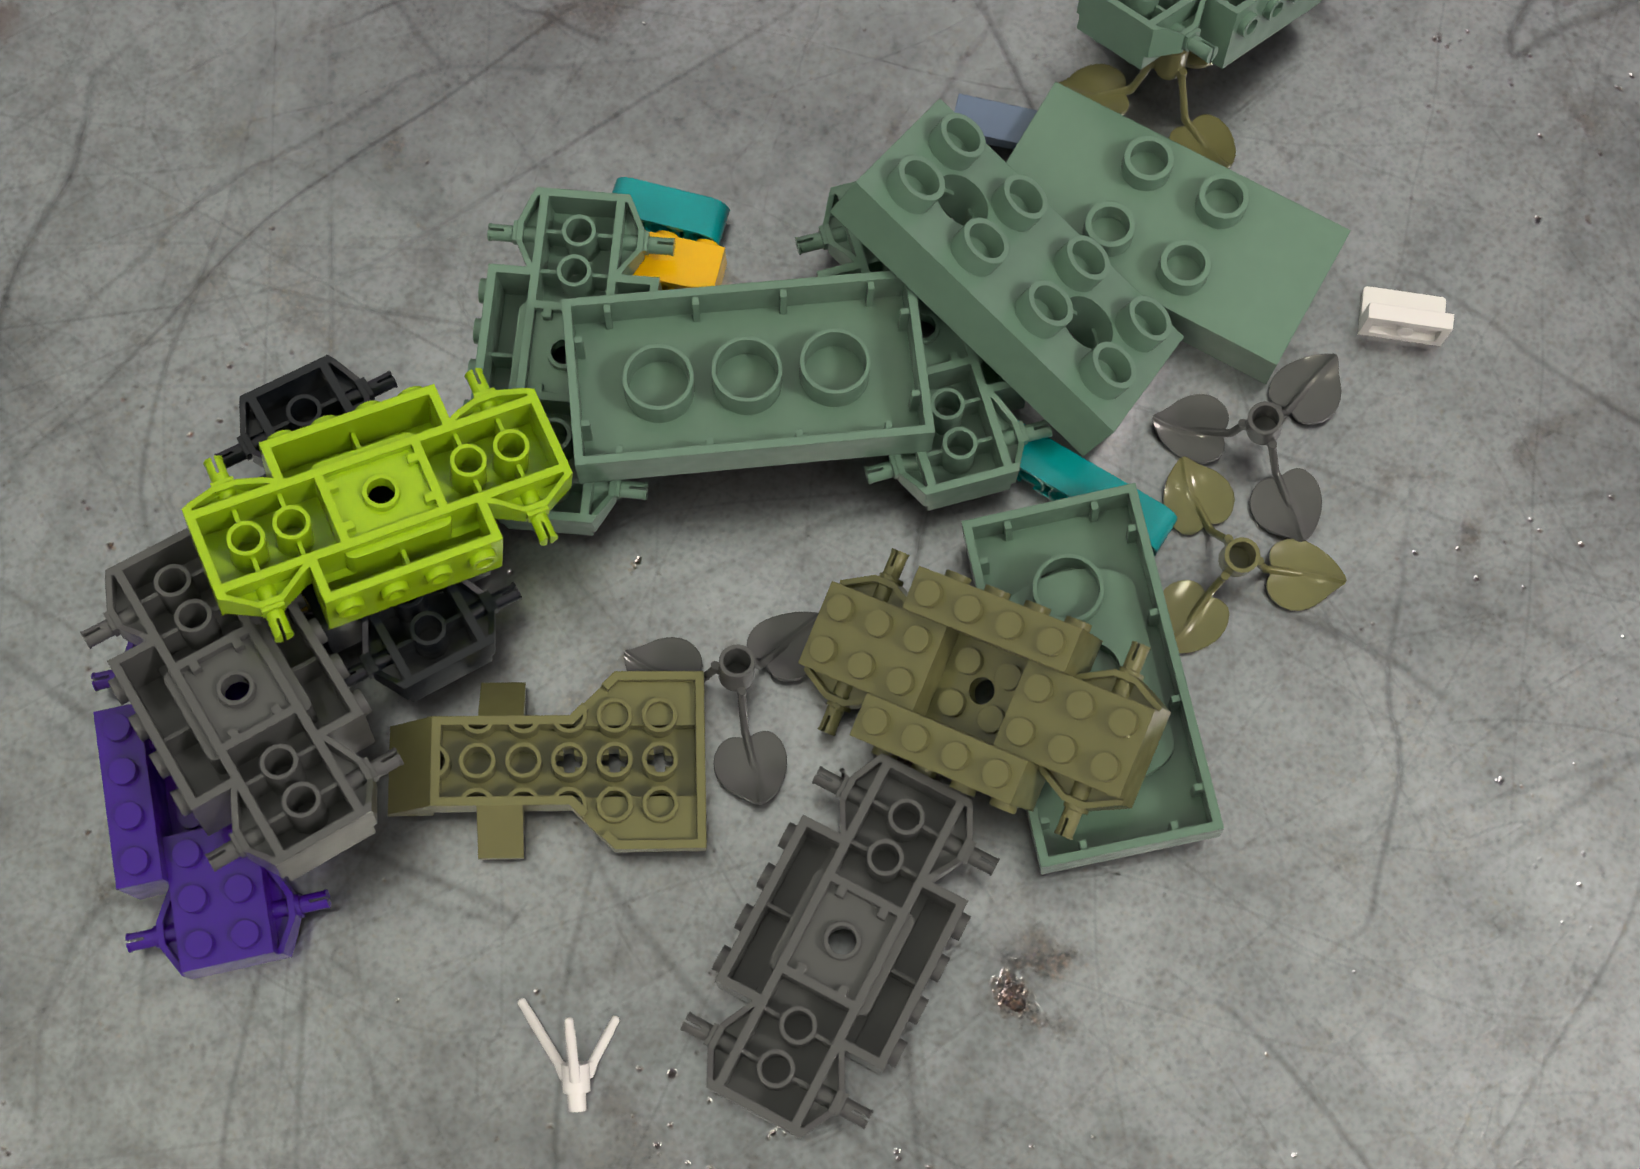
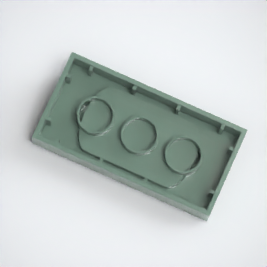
M1131 483L961 521L963 538L976 588L984 590L987 584L1011 594L1009 600L1017 604L1024 605L1025 600H1029L1051 609L1049 616L1064 621L1066 615L1092 625L1090 633L1103 642L1090 672L1111 669L1119 670V667L1124 664L1132 641L1150 647L1151 650H1149L1140 674L1144 676L1143 681L1171 712L1131 809L1089 811L1088 815L1082 814L1073 840L1054 833L1065 806H1063L1064 801L1061 800L1047 780L1045 781L1034 810H1026L1041 875L1219 837L1224 830L1136 484Z

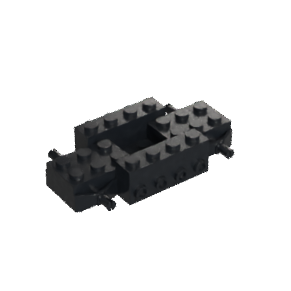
M326 355L241 395L239 399L240 436L237 437L238 444L214 455L223 457L226 469L246 459L248 461L252 459L254 463L264 468L259 442L267 440L273 433L281 430L295 431L311 425L320 417L326 415L339 416L354 411L360 404L375 400V397L393 388H397L398 385L390 371L370 381H366L364 377L359 378L339 361ZM377 486L369 492L368 497L375 503H386L394 497L395 493L387 486ZM488 571L350 623L329 629L312 583L301 592L308 611L303 613L307 621L313 617L318 620L328 638L327 644L333 654L362 641L363 655L359 656L360 662L347 668L350 677L344 679L348 688L367 678H375L376 681L407 700L411 698L413 703L493 661L492 655L496 653L495 614L511 603L521 600L522 596L514 582L492 594L488 590L484 592L473 584L490 575L491 573Z

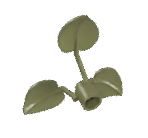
M1190 51L1159 57L1142 68L1128 86H1126V78L1123 73L1108 64L1085 66L1074 72L1066 80L1059 82L1081 95L1124 115L1129 108V100L1126 95L1134 93L1151 69H1155L1158 76L1162 79L1173 80L1177 78L1181 122L1184 126L1175 128L1170 133L1169 139L1226 168H1231L1236 156L1235 142L1231 131L1225 123L1210 114L1200 115L1192 122L1189 118L1186 88L1187 70L1185 68L1187 66L1193 69H1201L1213 65L1212 63H1206Z
M1185 456L1181 457L1172 468L1166 480L1163 493V504L1170 508L1177 516V522L1173 529L1182 535L1191 536L1205 528L1210 536L1223 542L1225 546L1220 551L1218 557L1222 573L1206 591H1204L1200 584L1191 580L1174 582L1163 590L1179 654L1195 652L1211 645L1226 630L1229 621V609L1223 601L1212 596L1230 576H1244L1257 566L1263 573L1269 574L1266 581V590L1269 597L1279 607L1290 611H1302L1316 606L1346 583V576L1338 564L1323 550L1307 541L1298 542L1294 539H1285L1275 543L1269 551V566L1264 563V558L1260 557L1259 547L1254 541L1245 537L1233 539L1232 535H1225L1216 530L1212 525L1223 523L1233 511L1235 498L1232 487L1215 470L1198 464Z

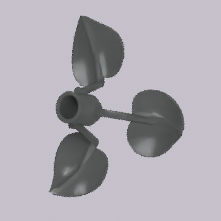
M1332 353L1311 355L1282 367L1270 382L1268 395L1271 402L1263 401L1255 404L1248 413V419H1240L1238 424L1230 429H1226L1229 423V414L1224 404L1211 395L1195 394L1184 397L1165 410L1154 414L1152 421L1156 433L1162 443L1177 457L1185 456L1198 464L1209 463L1219 459L1225 448L1224 437H1233L1242 430H1246L1248 437L1254 443L1267 445L1271 472L1274 478L1264 479L1254 487L1250 498L1252 516L1262 528L1270 533L1294 539L1298 542L1306 541L1315 531L1322 510L1321 490L1315 478L1305 469L1294 468L1281 475L1276 440L1281 434L1283 419L1290 414L1302 424L1313 425L1326 421L1336 412L1341 400L1342 391L1338 356Z
M816 612L786 613L760 622L750 632L747 639V647L739 644L726 647L720 654L719 662L713 661L711 667L704 672V683L715 674H718L719 681L723 687L737 692L742 738L731 737L720 744L714 755V772L718 781L729 792L756 805L765 804L779 791L786 774L787 754L782 741L773 732L761 731L750 736L746 689L754 680L755 668L761 670L767 667L771 676L781 681H795L807 676L804 671L805 666L798 662L818 616ZM661 638L640 647L624 651V662L627 671L702 670L700 652L692 643L682 638Z

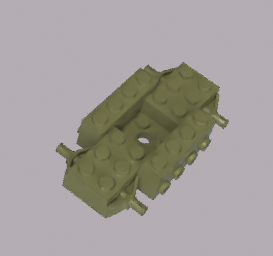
M893 548L883 573L880 572L879 576L870 575L840 580V583L831 582L798 662L805 666V673L822 696L827 699L826 704L828 706L817 728L818 730L835 736L844 711L850 713L851 709H860L849 735L873 745L871 753L877 756L884 753L895 760H898V757L912 762L911 768L934 780L937 774L952 779L949 787L972 797H975L977 791L991 796L990 805L1014 815L1018 807L1029 811L1034 810L1044 783L1047 780L1061 800L1064 801L1063 806H1065L1054 833L1073 840L1082 814L1088 815L1089 811L1120 810L1133 807L1171 714L1163 702L1143 681L1144 676L1140 674L1149 650H1151L1150 647L1132 641L1124 664L1119 667V670L1111 669L1090 672L1103 642L1090 633L1092 625L1066 615L1064 621L1049 616L1051 609L1029 600H1025L1024 605L1017 604L1009 600L1011 594L987 584L984 590L970 585L972 579L948 569L945 575L919 566L909 592H907L903 587L904 582L899 580L910 555ZM991 680L995 689L994 696L989 702L979 704L975 699V689L980 682Z

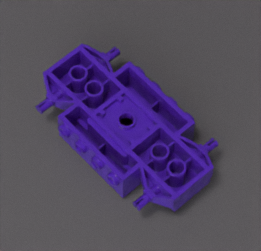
M128 641L125 651L136 645ZM112 669L91 674V679L94 680L92 685L95 691L111 688L108 681L116 677ZM244 682L232 684L228 687L225 698L229 700L243 698L248 693L250 685ZM131 704L93 712L116 890L139 900L166 894L156 926H153L152 929L127 933L125 935V941L131 942L126 943L128 952L132 953L133 951L156 946L164 952L181 976L192 980L291 958L296 946L301 919L306 917L305 913L331 908V901L328 900L330 899L328 889L305 895L296 894L285 877L281 878L249 860L247 856L243 859L240 857L215 872L205 854L231 840L228 834L233 832L232 823L208 836L193 813L185 817L182 815L170 794L178 786L171 775L162 779L149 754L157 750L150 738L142 742L128 717L136 713Z

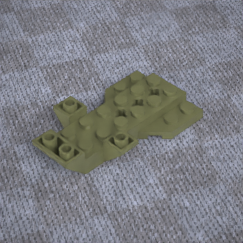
M614 671L602 683V686L585 703H581L570 715H526V682L481 683L478 716H430L390 726L389 750L395 747L404 765L389 772L387 815L434 816V813L477 812L479 860L524 859V812L573 811L614 852L706 851L704 671ZM615 753L619 754L620 761L627 762V766L620 767V772L614 773L610 772L609 766H603L602 761H609V754ZM662 753L664 760L672 762V766H665L664 772H656L654 766L647 764V760L653 761L654 754ZM574 754L575 761L582 762L581 767H575V772L565 773L564 767L557 766V761H564L563 755Z

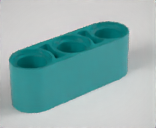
M619 177L616 179L612 193L631 195L645 231L656 233L659 230H665L675 233L679 238L693 241L709 239L718 245L720 244L730 209L718 199L629 177Z

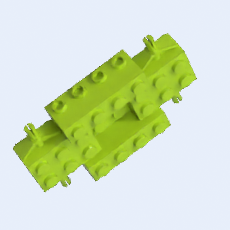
M475 368V375L472 369L465 374V379L468 381L473 392V399L459 408L450 418L435 384L425 387L412 386L401 391L396 397L381 402L376 400L367 401L360 404L354 411L339 416L326 415L320 417L311 425L295 431L281 430L273 433L267 440L259 442L267 477L234 479L233 476H229L222 456H213L219 471L218 473L214 468L211 458L206 459L203 465L211 480V487L191 500L182 509V513L221 614L264 617L267 619L274 636V641L277 643L284 642L278 624L281 625L286 640L294 636L285 610L311 583L329 629H333L502 567L503 537L495 519L528 521L532 524L541 546L547 545L548 540L550 544L555 542L558 536L548 518L549 511L570 490L573 472L535 389L514 388L495 390L494 387H489L482 368ZM377 486H387L395 493L394 497L386 503H375L368 495Z

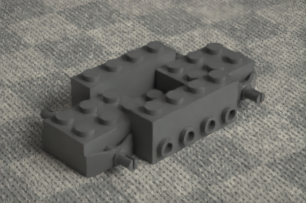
M188 528L105 570L107 611L103 615L106 619L80 633L90 649L114 635L116 637L121 635L123 639L136 645L107 661L116 676L110 679L108 683L121 705L130 701L136 713L128 717L140 740L143 742L150 738L157 750L149 754L162 779L171 775L178 786L170 794L182 815L185 817L193 813L208 836L232 823L233 832L228 834L231 840L205 854L215 872L240 857L243 859L247 856L249 860L281 878L288 876L289 880L293 881L376 833L373 827L377 824L376 782L380 781L379 778L401 765L403 766L404 762L395 747L372 761H369L367 756L362 759L355 754L376 742L365 717L372 713V710L359 688L351 692L346 685L344 679L350 677V674L338 653L336 652L330 656L327 654L322 644L327 642L328 638L318 620L313 617L307 621L301 609L306 607L307 604L301 593L285 610L294 636L286 640L282 627L278 624L284 642L277 643L274 641V636L266 618L221 614ZM244 682L250 685L248 693L239 700L225 698V693L232 684Z
M884 753L871 760L851 777L846 775L844 779L824 769L822 766L819 767L812 784L835 794V797L839 799V833L804 814L798 825L792 822L788 824L778 844V847L784 849L776 866L771 863L766 865L756 885L757 888L762 890L754 907L748 903L745 905L734 926L735 929L740 931V934L732 948L727 945L723 946L712 967V970L718 973L715 979L717 987L748 1004L722 1023H714V1025L689 1012L685 1019L701 1029L699 1030L686 1022H683L680 1028L681 1031H685L702 1040L704 1045L708 1046V1089L800 1139L833 1115L837 1117L840 1115L865 1129L868 1121L854 1114L852 1110L869 1119L873 1110L848 1098L849 1095L845 1093V1056L880 1075L886 1064L894 1068L896 1067L908 1043L901 1039L900 1036L908 1021L917 1025L929 999L921 996L928 980L931 979L938 983L950 957L942 954L950 937L959 941L971 918L970 915L963 912L968 900L935 882L961 865V863L965 865L968 863L992 876L1000 860L975 847L976 842L973 841V799ZM844 928L853 933L856 945L850 953L837 954L830 948L828 940L833 931Z

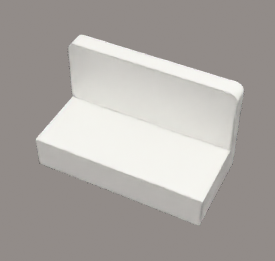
M1366 286L1361 292L1358 334L1441 346L1453 330L1454 314L1445 313L1446 299L1444 297Z

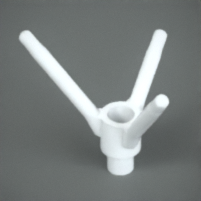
M520 998L517 1002L552 1061L559 1079L562 1080V1092L567 1094L568 1112L586 1111V1093L591 1091L590 1079L594 1077L597 1065L620 1021L619 1017H611L588 1061H578L574 1021L571 1017L565 1018L564 1027L568 1062H564L526 999Z

